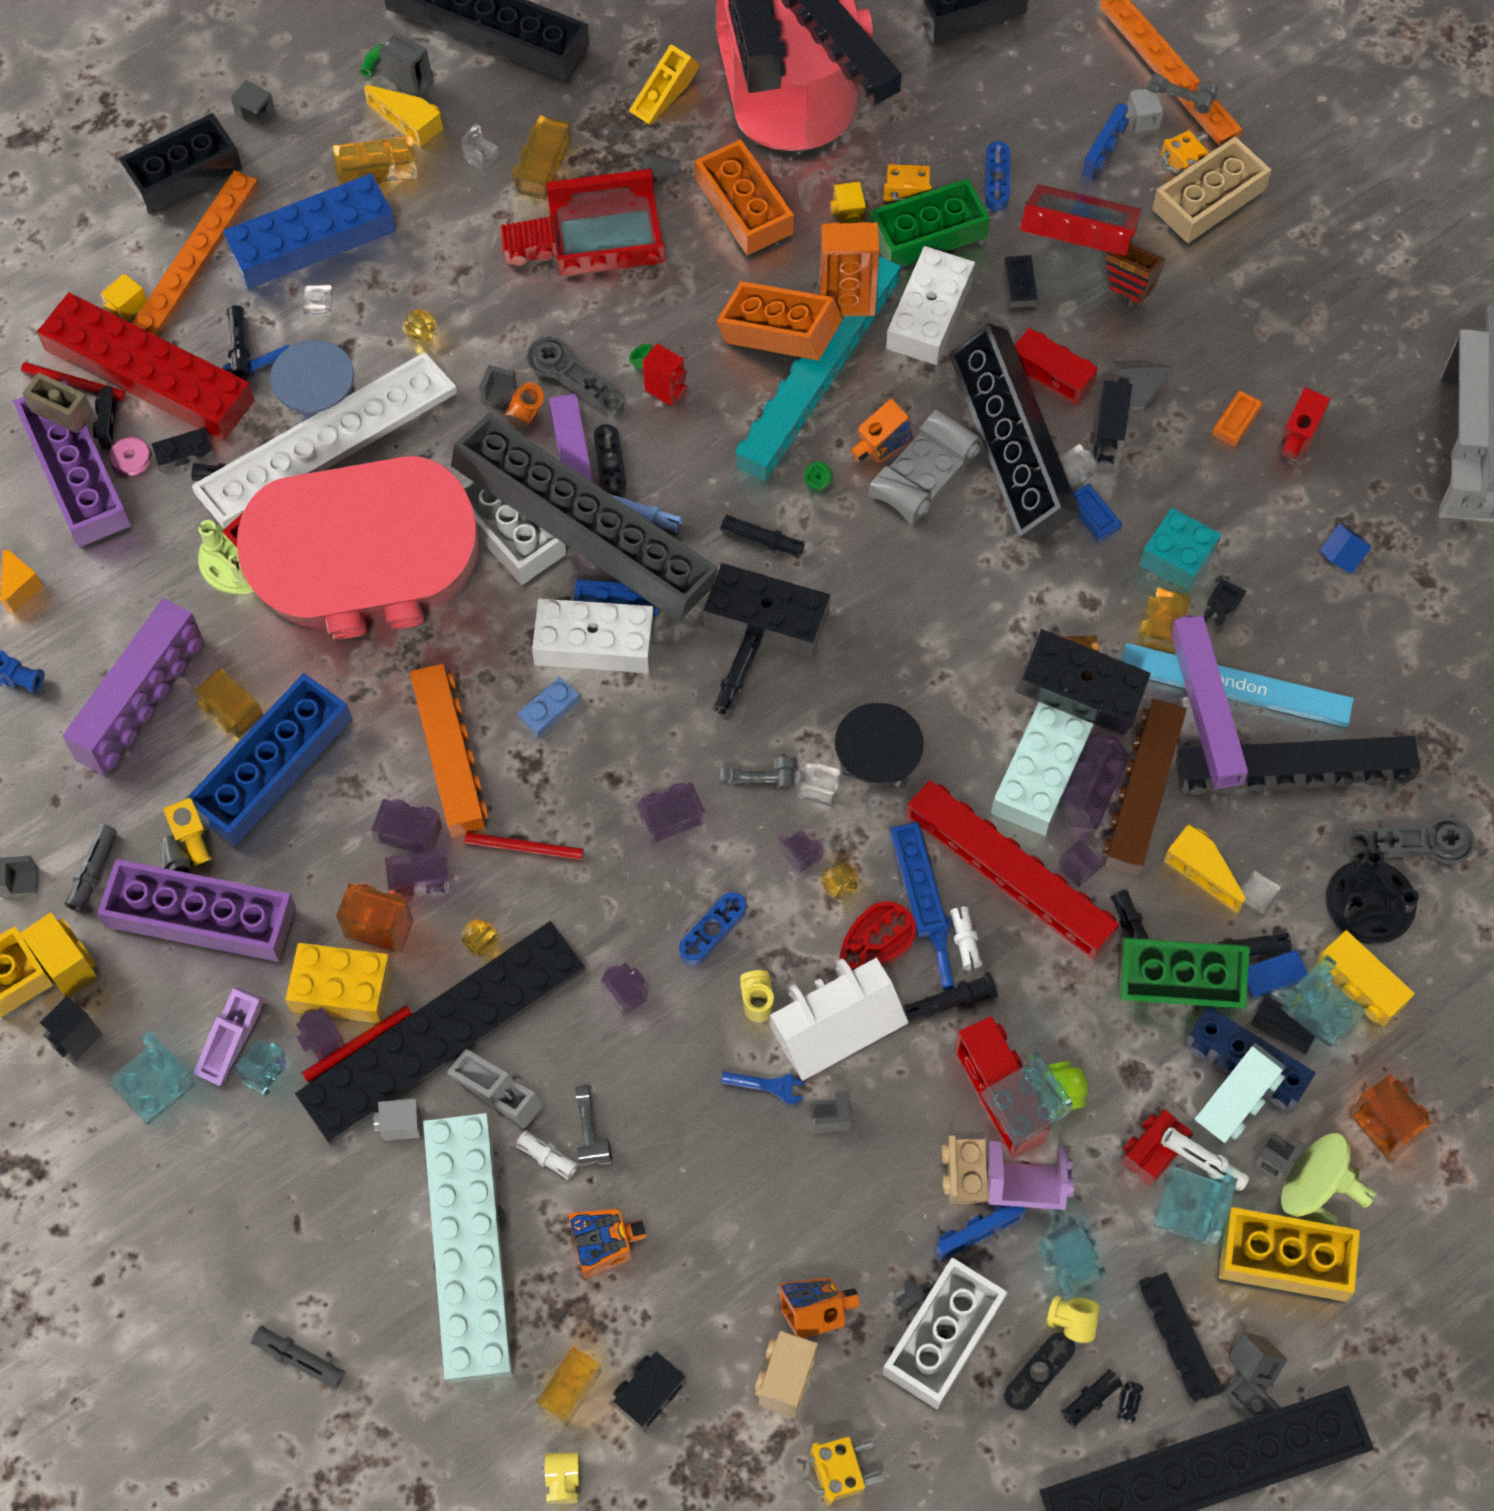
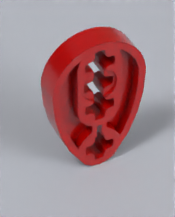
M883 901L871 905L850 927L844 938L839 960L843 958L847 962V954L850 953L852 956L860 954L858 957L859 963L856 964L854 961L847 962L851 970L875 958L878 959L882 967L895 962L913 946L916 924L912 914L907 908L895 902ZM893 917L897 919L904 918V926L902 927L897 924L892 930L893 936L889 934L883 935L881 937V945L876 942L870 944V936L878 937L882 932V926L885 928L891 927Z

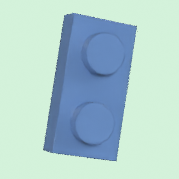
M559 676L517 713L518 719L539 737L580 700V695Z

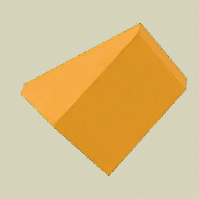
M3 550L0 601L7 613L10 614L17 611L43 585L35 571L11 551Z

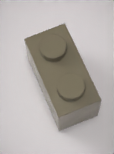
M39 372L22 393L31 412L75 433H79L93 413L86 394Z

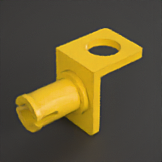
M187 798L165 807L163 811L176 841L185 842L193 865L198 866L212 860L202 837L208 829L207 826L202 825L193 800ZM179 808H186L191 813L190 822L183 826L178 825L174 820V813Z

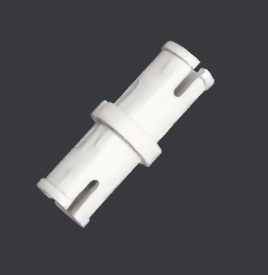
M957 907L950 911L956 932L954 941L960 949L963 969L971 970L970 957L972 958L974 969L982 966L976 944L978 935L976 931H973L969 908L961 907L962 919H960Z
M525 1130L517 1141L516 1148L536 1159L541 1167L547 1166L566 1180H569L578 1168L579 1163L557 1150L556 1145L542 1141L528 1130Z

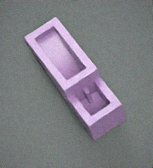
M232 988L221 1017H216L194 1070V1075L218 1086H223L249 1042L268 999L243 988Z

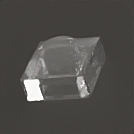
M304 286V315L331 314L333 294L331 286Z
M1255 871L1242 889L1246 897L1244 902L1264 914L1281 887Z

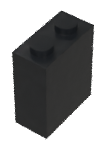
M1104 381L1097 414L1090 466L1098 467L1102 470H1118L1125 442L1133 384Z

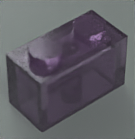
M692 782L675 784L666 792L658 795L649 794L637 802L638 816L650 844L706 824L705 810Z
M383 799L371 832L375 842L431 857L443 825L440 814L430 807L421 806L417 808L409 806L407 802L400 799H393L392 801Z
M445 848L385 857L388 890L392 902L408 903L414 901L415 898L426 896L429 898H439L444 896L445 893L452 892Z

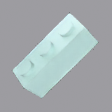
M1254 1043L1200 1111L1195 1120L1224 1143L1229 1137L1236 1140L1247 1126L1242 1121L1250 1112L1255 1116L1266 1101L1261 1097L1268 1088L1275 1091L1285 1079L1281 1072L1286 1066L1258 1044Z

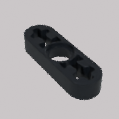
M610 424L600 425L594 431V443L601 489L622 498L626 494L627 487L619 433ZM609 435L611 448H605L603 436ZM608 457H614L618 460V463L613 467H607L602 462ZM610 476H615L617 489L611 488Z
M1062 1332L1054 1333L1046 1340L1007 1386L1003 1395V1402L1009 1411L1021 1414L1033 1405L1071 1360L1075 1352L1074 1341L1067 1338ZM1064 1342L1067 1345L1065 1348L1067 1355L1060 1353L1053 1361L1054 1364L1058 1365L1057 1368H1054L1051 1361L1047 1359L1055 1348L1052 1343L1060 1344ZM1041 1364L1047 1368L1048 1378L1045 1381L1038 1382L1031 1377L1030 1368L1033 1365ZM1024 1377L1026 1383L1038 1391L1034 1393L1032 1388H1030L1023 1398L1027 1403L1018 1402L1015 1405L1012 1403L1013 1394L1011 1391L1020 1392L1025 1385V1382L1020 1381V1379Z

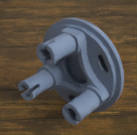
M309 340L294 344L278 356L271 369L270 382L275 396L286 407L301 414L302 422L314 416L317 412L334 407L345 397L353 393L354 369L352 362L345 351L330 342Z

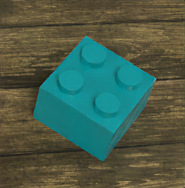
M1171 508L1145 546L1139 566L1190 592L1216 552L1222 534Z

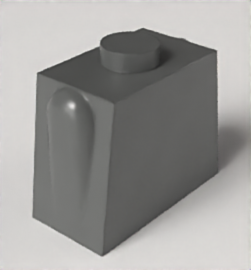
M395 33L379 49L384 77L409 95L420 97L433 84L427 48Z

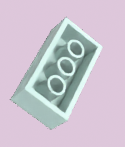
M1039 702L996 793L991 814L1046 836L1088 744L1094 724Z

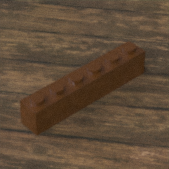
M1153 698L1150 708L1144 707L1139 724L1145 725L1142 734L1136 733L1132 750L1137 751L1135 760L1129 759L1124 776L1130 777L1128 786H1121L1117 802L1122 803L1120 813L1114 811L1109 828L1115 830L1112 839L1106 838L1102 855L1107 857L1105 863L1107 868L1140 876L1187 711L1186 707Z

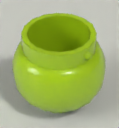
M1070 1061L1045 1065L1046 1072L1038 1076L1036 1088L1040 1102L1047 1106L1050 1113L1087 1107L1085 1097L1089 1093V1082L1085 1072L1079 1067H1071Z

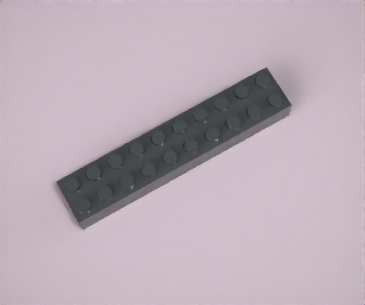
M488 413L454 444L451 467L678 622L711 590L718 570L717 566L492 414Z

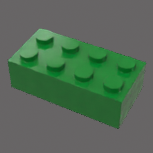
M969 178L870 211V223L878 222L879 250L883 258L901 267L917 262L924 246L947 252L988 238L990 217Z
M1122 937L1119 999L1246 1009L1250 947L1238 944Z

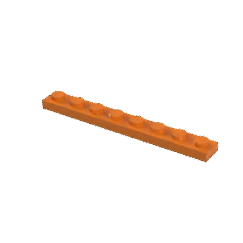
M1130 0L1100 1L1099 8L1156 74L1162 75L1170 83L1196 92L1201 81ZM1179 96L1177 97L1219 147L1236 136L1238 138L1241 136L1243 129L1217 99L1212 102L1209 113L1201 114L1195 110L1196 103Z
M235 170L233 171L132 324L158 337L160 336L225 238L223 230L233 226L258 188L257 179Z

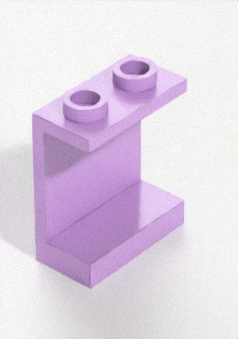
M990 1141L987 1163L989 1205L1066 1210L1067 1197H1073L1074 1179L1071 1178L1072 1159L1066 1158V1146H1059L1057 1166L1005 1163L1003 1162V1143L1001 1141Z

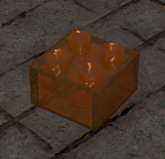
M359 883L358 885L348 884L336 914L345 938L401 954L414 922L407 899L403 895L394 891H388L387 893L376 891L373 886L366 883Z
M1391 1074L1362 1094L1349 1112L1351 1118L1389 1162H1392L1418 1142L1433 1124L1427 1110L1422 1105L1416 1104L1408 1095L1406 1086L1400 1080H1395Z

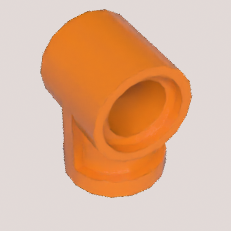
M530 382L516 389L511 396V402L504 415L505 419L516 426L529 428L538 408L544 400V393L541 387ZM523 393H528L532 397V405L526 404L523 401Z

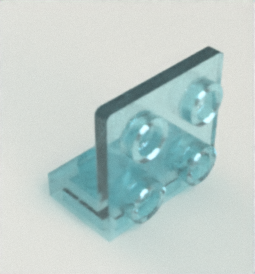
M1327 955L1291 989L1281 1009L1326 1046L1332 1047L1363 1017L1365 1011L1331 984L1334 979L1331 973L1337 962Z
M151 1030L141 1037L146 1048L109 1079L110 1084L145 1124L151 1123L196 1085L190 1074Z
M1038 1051L1026 1057L1024 1067L982 1092L983 1099L1015 1146L1020 1145L1068 1116L1073 1105Z
M1172 1167L1154 1226L1215 1247L1221 1238L1238 1178L1225 1175L1221 1183Z

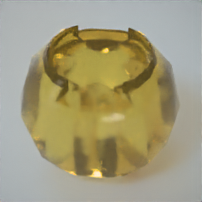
M418 309L410 311L406 315L402 328L407 339L420 344L426 343L433 338L432 335L435 333L437 325L431 313Z
M838 862L839 865L831 870L827 868L821 878L824 892L837 900H840L841 896L849 891L852 894L858 887L859 877L856 869L844 862Z
M474 919L467 923L462 930L461 941L474 955L487 956L498 946L499 934L486 920L482 922V920Z

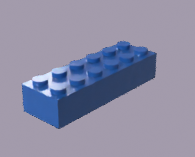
M372 173L223 230L228 250L247 289L396 232L392 211Z
M303 673L187 797L193 800L201 822L236 847L353 720L348 704Z

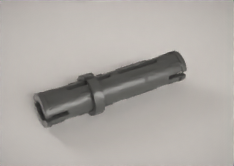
M98 825L80 871L75 873L73 877V887L64 903L71 910L82 912L91 889L96 888L98 883L96 880L97 875L117 833L109 825Z
M263 1325L257 1329L251 1340L252 1345L274 1355L277 1362L282 1363L284 1361L332 1387L334 1390L339 1387L345 1376V1370H341L295 1345L294 1340L290 1337L284 1339L266 1329Z

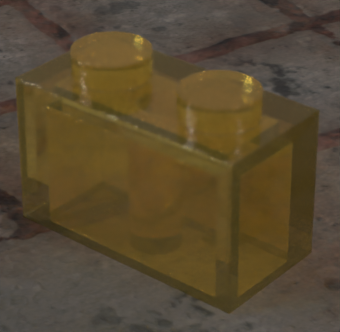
M1158 587L1155 598L1149 596L1145 613L1150 614L1149 621L1142 622L1138 636L1144 639L1142 647L1176 655L1171 631L1174 621L1187 615L1191 600L1190 595Z
M219 668L194 690L199 700L196 703L199 709L207 716L212 714L217 719L215 722L219 728L226 734L231 732L237 739L253 727L263 716L259 703L222 668Z
M572 1346L537 1401L539 1410L563 1426L568 1427L602 1372L600 1363Z

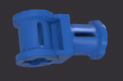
M0 650V686L7 685L16 689L18 685L28 689V692L31 694L38 693L43 685L45 672L42 669L33 670L22 666L19 660L9 657L6 652Z

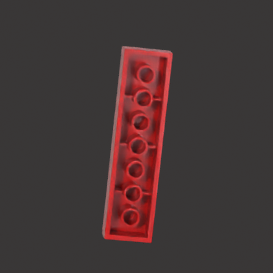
M70 292L66 294L37 330L45 351L199 429L205 427L207 433L225 441L255 401L249 382Z

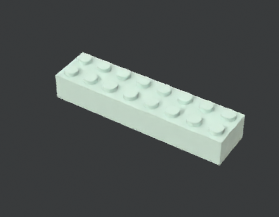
M487 1113L423 1121L444 1378L448 1383L513 1376L490 1120Z

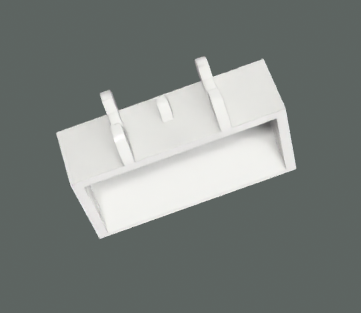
M843 958L836 961L838 965L836 972L839 978L826 985L821 979L814 981L817 990L806 996L802 995L795 984L789 986L790 993H788L791 1004L770 1015V1028L802 1081L908 1024L893 983L877 958L854 970H851Z

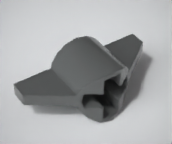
M908 1282L894 1295L895 1299L892 1302L905 1313H909L923 1299V1292L928 1290L931 1285L928 1282L919 1287L915 1283Z

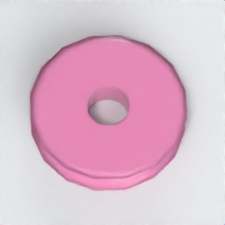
M130 436L116 441L111 446L108 457L111 467L115 472L123 476H134L145 471L150 465L151 451L144 440ZM128 454H134L131 459H126Z

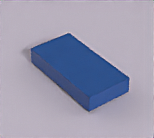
M1090 484L1073 492L1081 515L1078 517L1098 542L1122 528L1120 520Z
M1294 950L1249 966L1247 990L1251 999H1255L1307 981L1310 976L1298 951Z

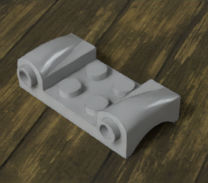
M935 409L919 427L918 435L889 467L885 466L869 484L868 496L890 504L913 526L921 516L923 517L929 511L932 503L964 466L978 455L981 449L980 437Z

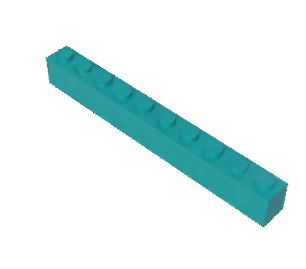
M879 256L875 316H841L843 320L819 361L802 357L794 361L787 380L782 379L774 399L767 401L761 418L759 420L756 419L752 423L747 439L739 442L735 450L737 468L765 482L767 481L900 282V265Z

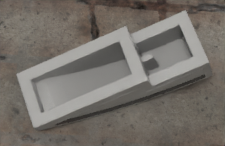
M468 1049L463 1051L447 1071V1074L465 1089L523 1129L529 1125L544 1106L535 1092L514 1081L509 1073Z

